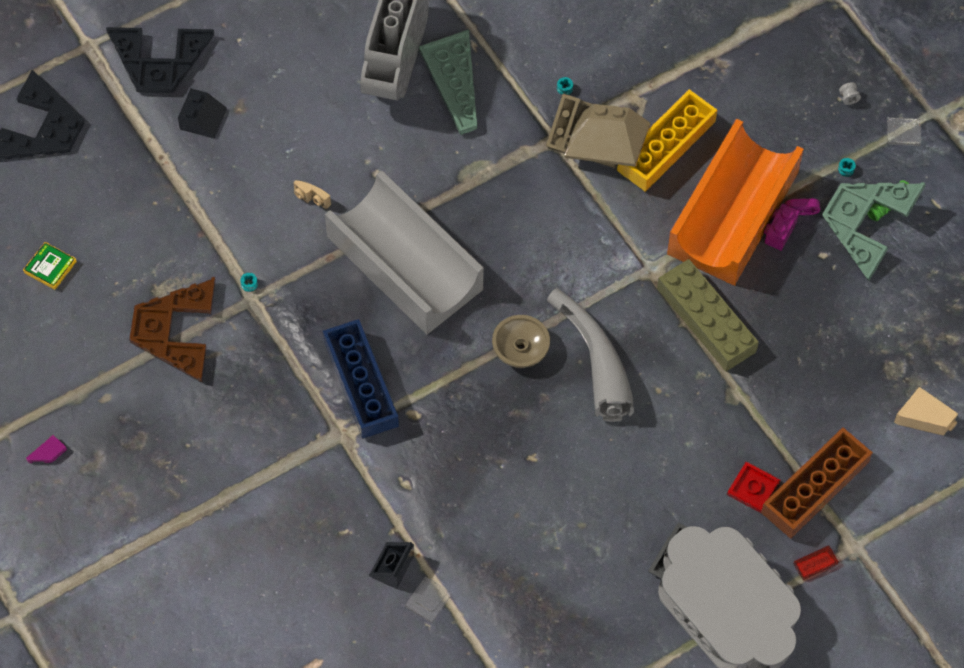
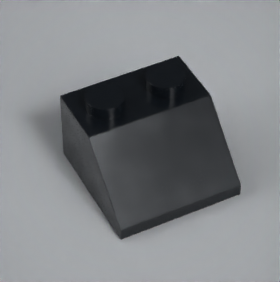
M190 88L178 116L180 130L215 139L227 107L209 93Z

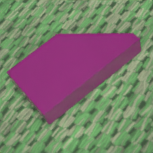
M52 435L26 458V461L28 463H53L67 448Z

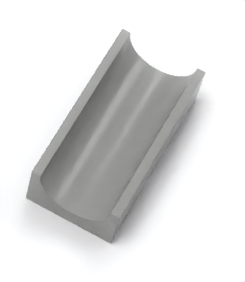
M383 171L376 174L375 183L368 195L351 211L336 216L329 210L325 214L327 237L426 335L483 290L484 268Z

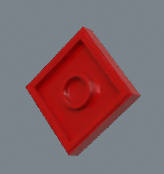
M745 462L729 488L727 495L761 513L763 504L773 495L781 480Z

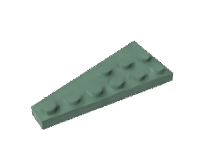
M469 29L419 46V52L459 134L462 135L476 130L477 118Z

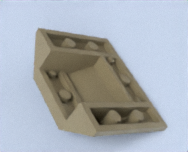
M563 94L546 146L566 152L579 114L593 104ZM597 162L612 168L617 166V164Z
M593 104L579 114L564 157L636 167L650 122L630 108Z

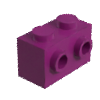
M782 204L779 210L776 209L772 216V224L768 223L764 234H766L765 244L782 251L797 223L800 211L785 204Z

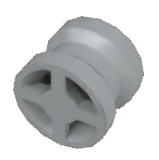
M850 82L840 87L839 92L843 96L844 104L851 105L861 99L860 93L857 92L856 83Z

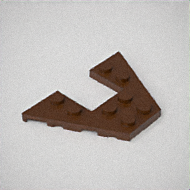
M211 277V280L197 285L194 283L188 288L170 292V295L158 299L156 297L149 302L134 305L130 343L202 382L207 349L206 344L169 342L173 311L211 314L215 277Z

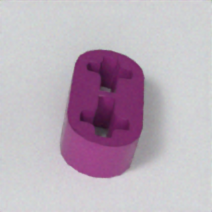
M790 199L784 203L800 211L799 215H815L821 211L818 199Z

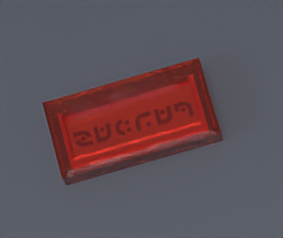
M828 545L795 560L793 564L802 580H805L838 565L839 561Z

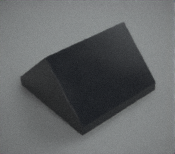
M386 542L369 576L397 589L415 556L414 544L412 542Z

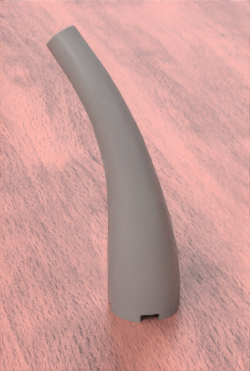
M554 289L548 296L547 302L559 312H562L576 326L590 351L596 417L600 415L603 417V421L615 422L621 421L624 415L628 414L631 416L634 412L630 383L624 366L611 341L598 323L577 302L560 289Z

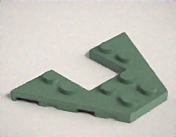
M921 182V184L857 183L854 185L841 183L823 212V218L868 281H870L888 247L858 233L859 226L874 202L907 217L926 186L924 182Z

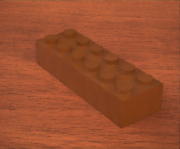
M841 428L763 504L761 513L791 539L870 462L873 452L845 428Z

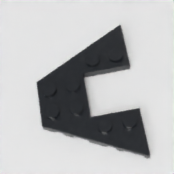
M106 27L107 34L136 92L173 93L215 34L214 29H178L175 59L140 58L143 37L142 28Z
M31 70L17 97L18 103L47 111L48 114L35 138L1 128L0 158L33 157L34 154L46 153V155L57 152L68 153L71 151L85 123L84 119L34 70Z

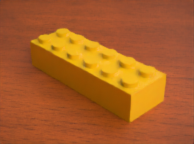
M688 90L648 129L636 167L618 164L617 171L646 192L716 122L717 109L691 90Z

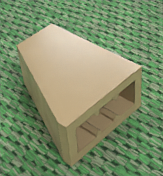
M919 387L897 413L894 423L944 436L948 430L952 431L958 422L955 420L958 413Z

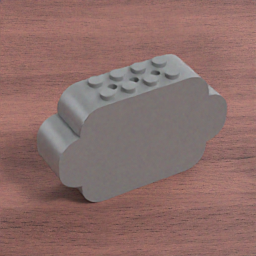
M430 0L378 1L365 45L364 64L360 81L362 94L396 101L400 97L403 98L405 96L426 28Z
M690 526L678 532L669 542L663 559L665 572L658 587L660 601L717 668H780L785 664L796 645V636L792 628L799 619L801 608L790 585L783 583L780 579V574L774 568L771 569L766 558L761 553L758 554L753 548V543L748 538H744L737 530L730 527H721L709 534L701 527Z

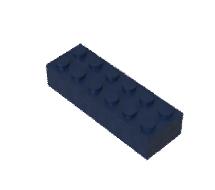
M357 319L324 330V344L361 438L364 439L399 427L398 414L360 320Z

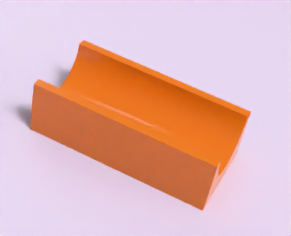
M736 119L670 231L667 255L682 262L690 259L697 269L735 286L763 237L766 226L772 221L775 210L781 205L798 175L804 149L797 146L793 152L787 154L769 151L756 144L745 132L743 121Z

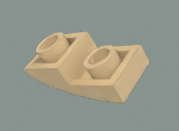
M296 180L293 182L294 194L299 199H303L307 203L313 199L316 205H321L324 209L331 206L330 195L322 189L303 181Z

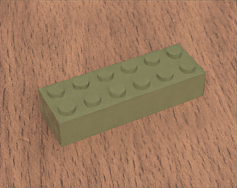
M690 259L658 278V291L725 372L757 352L758 340Z

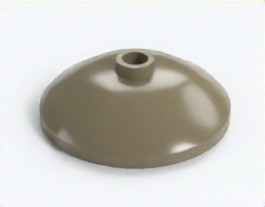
M514 315L504 319L497 325L493 333L492 345L495 354L502 362L512 367L526 368L539 363L547 355L550 347V336L547 328L538 319L528 315Z

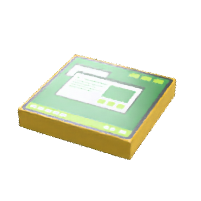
M44 242L23 271L26 275L56 290L77 261L76 258Z

